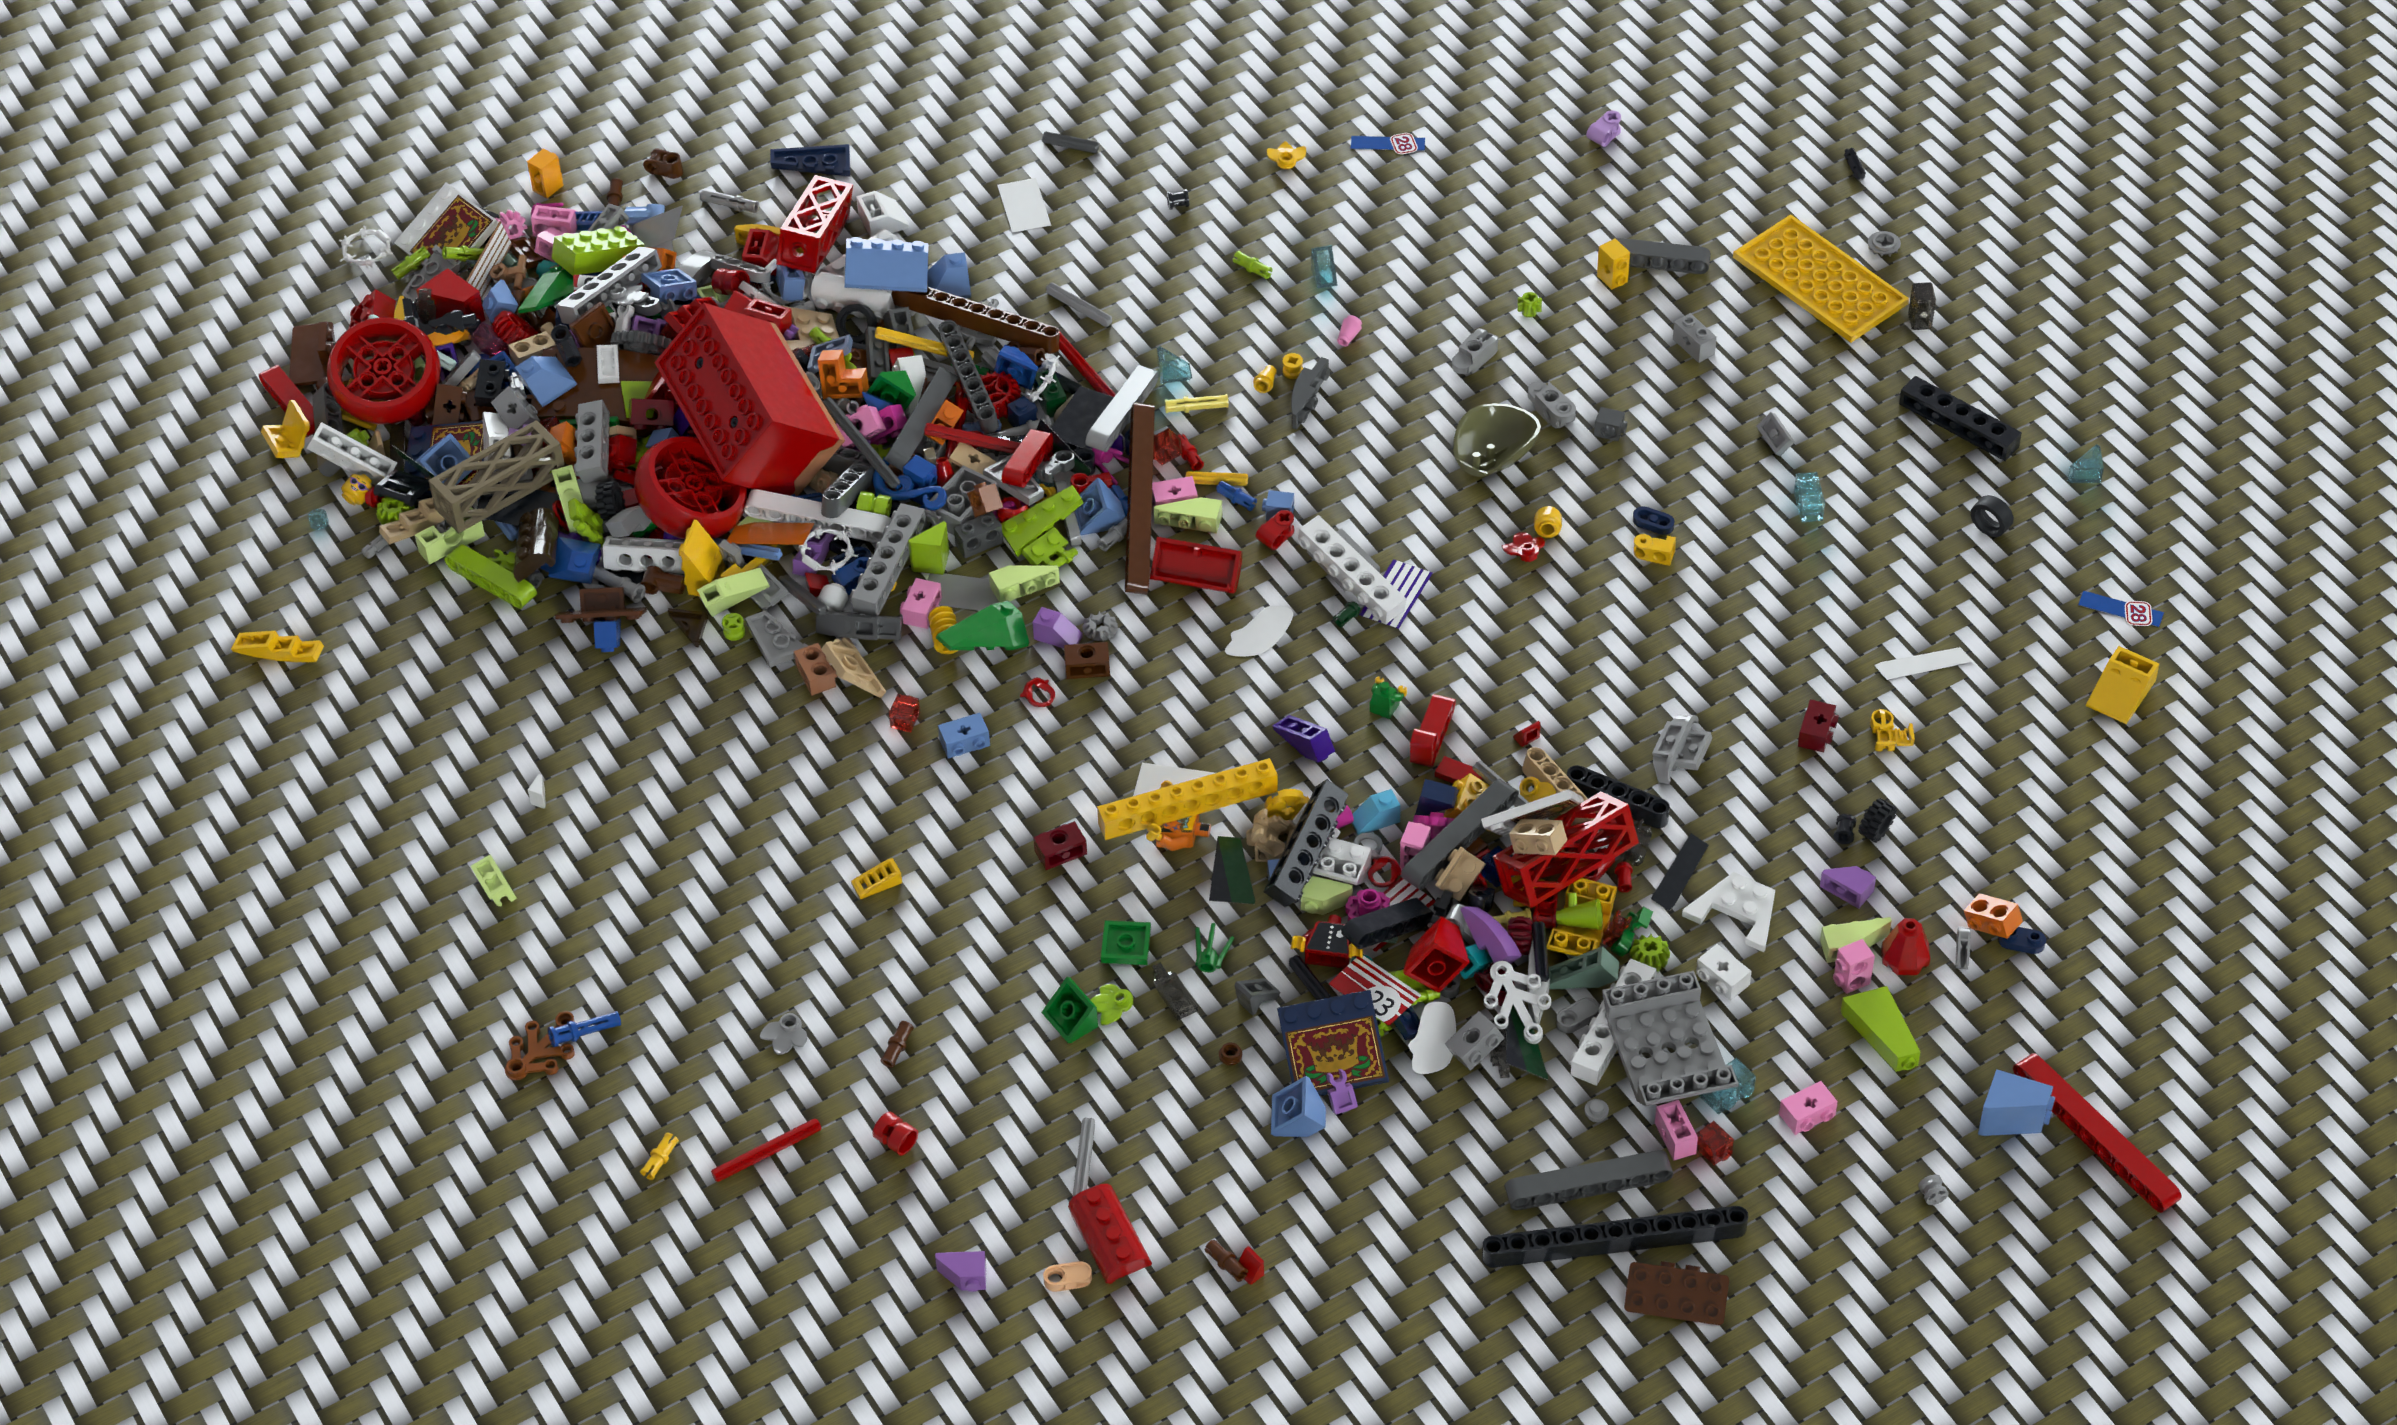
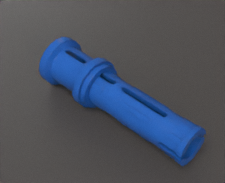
M615 1011L614 1013L578 1023L568 1021L563 1026L556 1028L553 1026L548 1027L549 1040L553 1047H558V1044L570 1040L575 1042L580 1036L620 1026L621 1019L618 1012Z

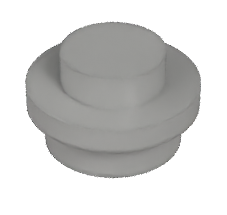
M1592 1099L1586 1103L1585 1115L1590 1121L1601 1122L1608 1116L1609 1107L1603 1100Z

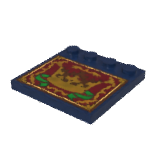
M483 421L411 427L406 455L416 461L430 447L451 433L468 454L473 456L484 450ZM405 461L404 472L427 479ZM479 470L470 472L457 485L468 484ZM428 489L418 499L432 498L431 489Z
M1371 990L1277 1008L1292 1083L1307 1076L1310 1078L1319 1096L1328 1094L1327 1090L1333 1088V1085L1327 1080V1073H1331L1334 1080H1337L1340 1076L1338 1069L1346 1072L1347 1080L1345 1084H1352L1353 1089L1389 1082Z

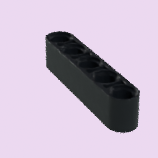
M1574 765L1567 770V776L1588 799L1599 792H1603L1629 804L1632 819L1657 829L1663 828L1668 824L1670 805L1666 800L1583 766Z
M1412 898L1349 920L1343 926L1341 934L1356 948L1363 949L1424 928L1430 923L1434 912L1418 898Z

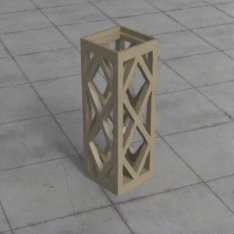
M537 420L430 479L429 484L435 510L458 534L553 481V474H549V472L565 467L561 444ZM543 441L548 445L543 448ZM526 444L515 458L502 459L510 445ZM494 453L488 461L478 462L481 459ZM540 468L532 482L516 483L527 469ZM479 470L468 484L455 486L464 471ZM518 491L502 500L508 492ZM494 494L484 509H470L481 495ZM472 517L464 522L463 518Z

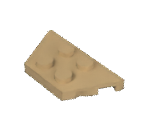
M843 637L841 641L835 639L833 642L829 641L824 644L821 650L825 654L826 660L836 670V675L839 678L879 698L884 696L886 690L850 638Z

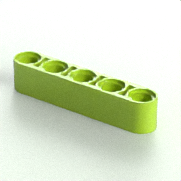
M459 544L444 558L446 565L452 571L518 609H522L537 595L535 587L530 582L523 579L518 583L514 578L513 572L463 544Z

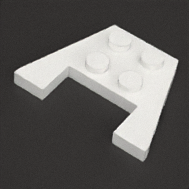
M1733 872L1685 907L1682 917L1701 925L1711 908L1752 925L1753 928L1747 935L1745 944L1764 952L1775 890Z

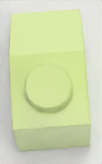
M1312 876L1309 882L1304 885L1302 891L1301 910L1312 914L1324 915L1346 905L1348 898L1353 896V885Z

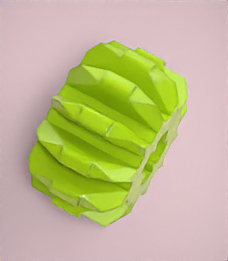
M382 498V502L377 504V519L382 525L398 521L399 513L413 510V507L392 498Z
M1641 934L1639 940L1634 939L1630 949V956L1633 960L1656 968V971L1659 973L1661 967L1666 968L1670 958V951L1667 941H1662L1661 936L1654 938L1652 934L1648 937Z

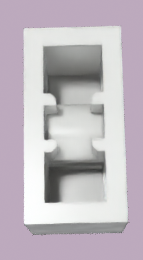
M1718 944L1697 960L1696 974H1698L1699 978L1708 982L1720 995H1724L1730 1001L1750 985L1752 971Z

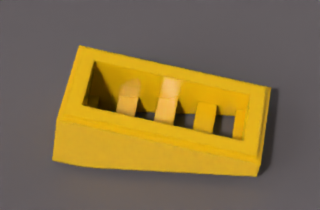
M890 858L851 880V884L861 900L902 884V876L894 859ZM865 883L867 888L863 889L861 884Z

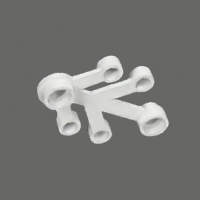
M1506 961L1494 963L1490 969L1493 984L1490 992L1484 997L1485 1007L1488 1009L1497 1007L1498 994L1502 985L1507 992L1500 1013L1494 1017V1024L1498 1029H1505L1508 1026V1017L1514 1005L1525 1026V1040L1530 1044L1539 1043L1543 1038L1542 1027L1533 1022L1523 1001L1537 1005L1542 1010H1547L1551 1006V997L1548 994L1535 995L1517 989L1512 981L1525 984L1529 989L1536 990L1541 985L1540 976L1537 974H1530L1528 976L1515 972L1512 965ZM1505 969L1506 973L1501 975L1498 973V970ZM1531 979H1536L1538 983L1532 985L1529 981ZM1493 998L1495 1003L1488 1004L1487 1000ZM1547 999L1549 1002L1543 1005L1540 1003V1000ZM1503 1018L1506 1020V1022L1504 1024L1497 1023V1020ZM1536 1029L1538 1032L1533 1035L1529 1033V1030Z

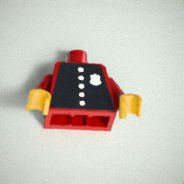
M1330 915L1327 922H1316L1314 928L1309 929L1303 936L1292 937L1290 949L1297 948L1300 952H1304L1305 949V964L1345 968L1350 964L1352 956L1363 958V949L1356 948L1341 934L1345 924H1341L1342 919L1338 915Z

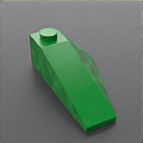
M560 265L550 267V271L544 273L519 307L518 312L537 311L553 305L554 302L564 300L574 293L573 275Z
M1008 600L992 604L936 636V639L948 650H974L975 647H985L986 650H994V647L1015 650L1027 647L1030 643L1022 612Z

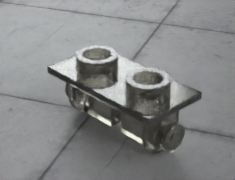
M1643 818L1634 825L1639 843L1622 853L1623 858L1621 862L1629 860L1634 866H1639L1644 862L1647 852L1645 848L1649 845L1652 831L1649 826H1642Z

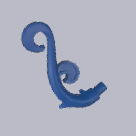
M883 458V461L889 467L890 464L884 460L885 458ZM876 469L874 471L872 481L876 497L882 494L891 496L893 501H902L936 492L938 497L934 501H929L928 495L923 496V504L930 511L941 509L947 501V493L940 486H929L912 490L914 483L907 475L897 477L900 480V484L895 488L897 491L890 490Z

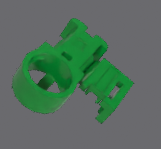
M1644 906L1636 914L1630 911L1621 920L1622 924L1611 946V952L1620 957L1629 953L1635 935L1631 931L1634 928L1639 929L1640 926L1647 929L1653 911Z

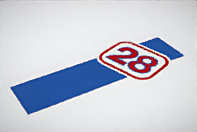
M1410 133L1396 134L1391 137L1351 136V149L1394 150L1397 154H1407L1417 150L1425 151V138H1416Z
M2083 591L2078 604L2079 606L2126 618V622L2133 626L2153 625L2159 627L2164 612L2151 609V605L2144 601L2124 602Z

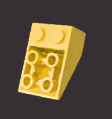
M694 520L691 527L686 531L684 544L681 543L679 547V556L682 558L681 569L685 574L684 585L687 586L688 595L700 596L697 589L719 579V576L725 571L726 567L719 546L701 524Z
M2118 646L2102 672L2086 703V707L2127 724L2155 683L2159 663Z

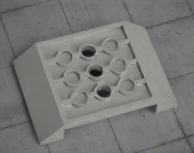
M1694 971L1602 990L1608 1026L1637 1102L1644 1106H1650L1739 1086L1732 1065H1725L1700 1002L1701 987ZM1695 1043L1698 1047L1691 1049L1686 1044ZM1669 1047L1675 1052L1666 1053L1663 1049ZM1646 1052L1651 1054V1057L1643 1058L1640 1054Z

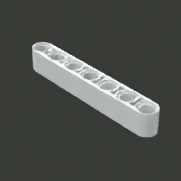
M758 489L750 491L744 507V512L753 518L776 523H814L811 530L817 528V524L821 525L823 529L844 530L845 533L849 530L848 537L874 543L881 541L885 527L889 526L891 518L888 516L847 508L837 518H826L821 514L822 502Z

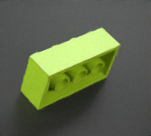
M621 226L590 232L581 231L576 234L564 233L561 236H554L551 259L571 275L603 272L621 260L624 255H628L638 247H644L645 244Z

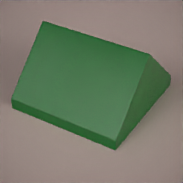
M906 370L880 372L867 391L894 405L901 404L904 412L916 396Z
M1066 977L1041 1013L1067 1043H1072L1098 1028L1097 1007L1070 977Z

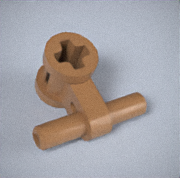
M519 255L518 264L514 267L507 268L503 263L496 264L490 270L491 278L496 281L504 280L507 285L514 283L513 288L521 290L523 279H525L527 272L525 268L527 256Z

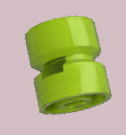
M861 491L856 509L889 517L892 497L882 494L875 497L874 493Z

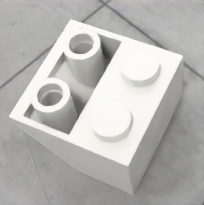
M877 191L856 196L858 214L870 237L882 229L895 233L909 228V224L896 200Z
M1328 837L1329 842L1321 851L1320 861L1314 867L1313 874L1354 885L1364 883L1368 870L1371 867L1372 848Z

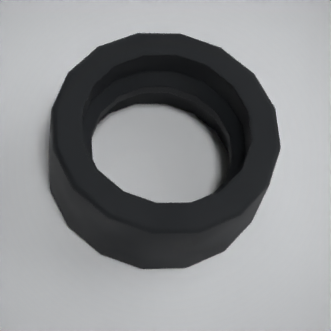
M861 304L847 305L842 308L836 318V330L839 336L842 337L850 334L846 329V318L850 313L856 311L866 316L867 327L876 328L877 318L874 312L869 307ZM865 332L860 336L850 334L853 342L863 343L866 341Z
M1991 495L1983 496L1972 507L1970 513L1975 526L1982 533L1990 537L2002 536L2013 524L2014 519L2008 505L2001 499ZM1985 510L1992 513L1996 517L1998 522L1994 521L1991 517H1989Z

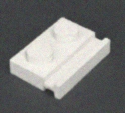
M744 281L738 287L745 292L744 295L751 299L757 298L780 305L770 296Z

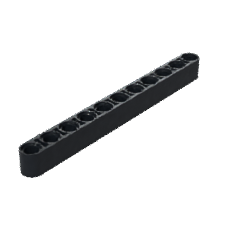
M1729 1206L1492 1235L1483 1241L1482 1261L1490 1268L1739 1238L1745 1235L1747 1231L1748 1212L1741 1206Z

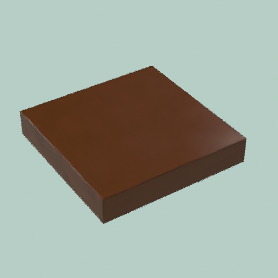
M602 302L597 303L569 325L581 348H597V345H611V336L615 331V324Z

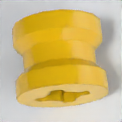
M1289 353L1283 357V375L1288 379H1297L1303 370V358L1296 353Z

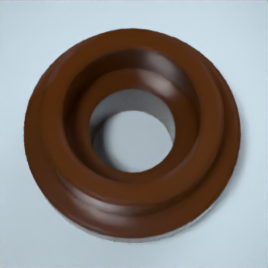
M1226 1043L1219 1050V1059L1225 1065H1236L1242 1060V1050L1235 1043Z

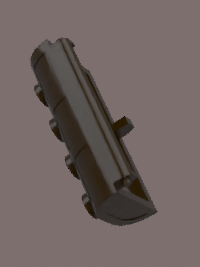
M536 508L530 513L526 512L519 520L513 570L514 578L518 583L545 563L550 567L555 565L559 519L555 516V512L548 508Z

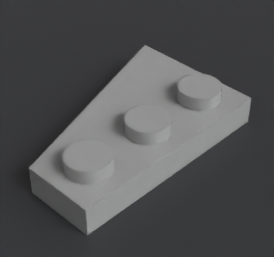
M1013 454L983 470L984 476L997 481L998 487L1028 506L1044 497V490L1033 477H1031L1024 488L1002 483L1003 469Z

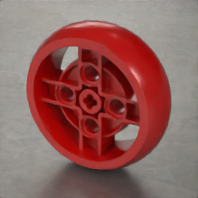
M373 318L352 326L336 341L327 362L328 386L337 403L350 415L372 424H393L415 416L431 401L437 390V384L440 381V359L430 338L418 327L397 318ZM422 354L425 359V370L417 384L414 381V361ZM351 358L354 360L352 369L353 381L345 387L342 375L347 362ZM397 382H403L400 385H395ZM367 383H373L370 386H365ZM374 399V400H379V401H382V402H375V401H371V400Z
M680 436L656 443L641 457L635 471L634 489L641 509L657 527L677 538L685 540L687 529L691 527L694 520H697L710 537L716 539L729 532L740 521L744 513L747 501V488L721 480L698 438ZM662 466L664 471L661 479L657 480L655 468ZM723 497L726 505V510L720 512L718 509V505L720 503L721 498Z

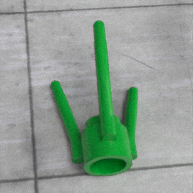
M1211 923L1207 948L1203 952H1201L1200 928H1195L1197 956L1195 965L1201 971L1212 973L1216 968H1221L1222 961L1234 940L1233 936L1229 938L1218 957L1216 950L1212 949L1215 923Z

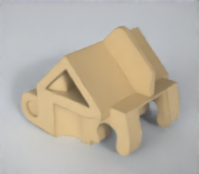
M1267 809L1260 810L1254 816L1253 827L1246 831L1247 845L1255 846L1256 862L1280 859L1285 845H1287L1296 827L1292 820L1286 821L1276 815L1269 818L1267 816ZM1287 833V843L1285 844L1280 841L1278 835Z

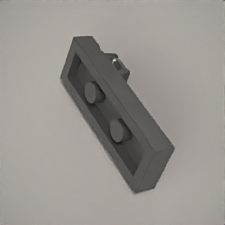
M868 326L865 330L868 381L874 382L880 372L890 371L888 342L876 339V328Z

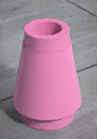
M1353 315L1343 319L1337 339L1340 345L1348 346L1362 329L1361 320Z

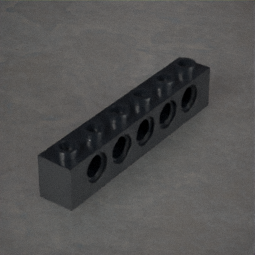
M1914 376L1901 389L1899 405L2003 461H2006L2020 446L2022 432L1917 376Z
M1328 779L1315 787L1263 891L1284 907L1289 906L1293 902L1297 903L1303 895L1301 890L1311 879L1312 874L1310 872L1312 868L1320 861L1321 856L1319 854L1329 842V833L1336 828L1338 824L1336 819L1346 808L1347 804L1345 801L1349 794Z

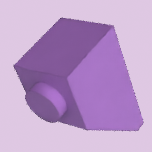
M1041 607L1033 620L1034 640L1064 648V645L1079 644L1083 637V633L1060 612Z
M1857 866L1825 869L1821 874L1820 887L1859 909L1874 892L1876 877Z
M985 1251L935 1253L937 1271L961 1291L975 1292L986 1290Z

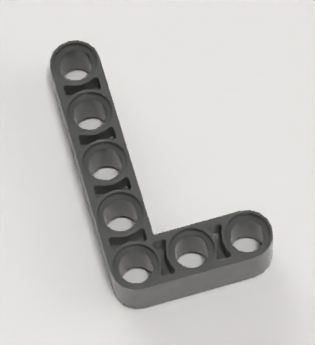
M840 446L822 467L825 471H831L841 476L823 492L821 514L826 518L839 517L859 497L861 491H866L873 484L875 468L860 451Z

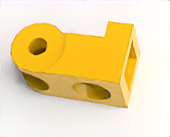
M1639 534L1634 538V555L1636 558L1663 565H1671L1675 553L1676 537L1667 536L1666 540L1652 538L1647 534Z

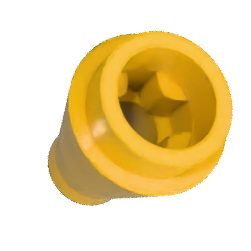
M1267 365L1254 378L1253 384L1257 392L1267 393L1272 390L1277 372L1274 366Z

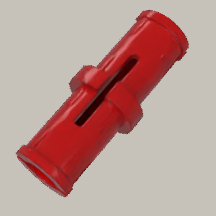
M1181 434L1177 435L1174 438V444L1180 450L1181 457L1189 463L1193 471L1201 470L1204 462L1198 456L1196 447L1190 444L1184 434L1182 436Z

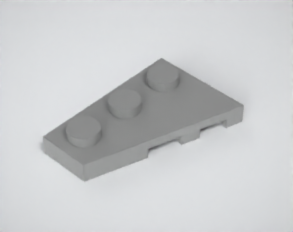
M437 245L433 247L431 257L425 259L422 263V270L419 274L413 276L402 292L404 298L411 299L416 303V308L420 305L416 291L417 288L447 268L454 273L461 269L455 260L443 259L442 249Z
M766 611L745 618V623L770 668L795 659L794 651L808 646L797 640V636L792 632H787L782 627V624Z

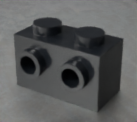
M480 359L474 394L476 406L494 407L491 402L506 389L505 383L509 382L510 370L507 369L505 361Z

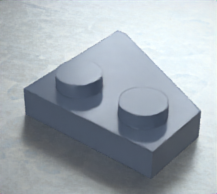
M850 334L812 346L807 367L808 371L813 374L819 371L817 360L822 350H843L844 356L850 353L853 344Z

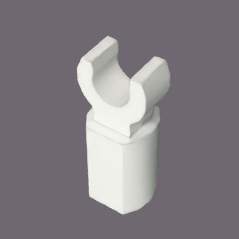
M619 305L617 309L619 318L616 319L614 332H622V330L629 332L632 323L631 317L635 311L633 306L627 305V308Z

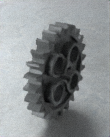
M622 330V332H613L610 344H618L619 350L660 356L672 340L638 330H629L627 332Z

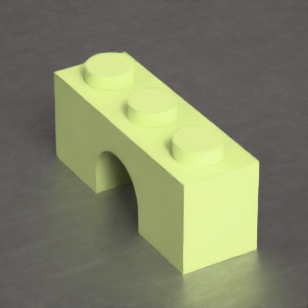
M472 517L463 518L464 522ZM482 521L459 534L452 526L448 531L440 533L433 525L415 534L419 553L430 565L447 556L459 544L466 546L484 537L485 533Z

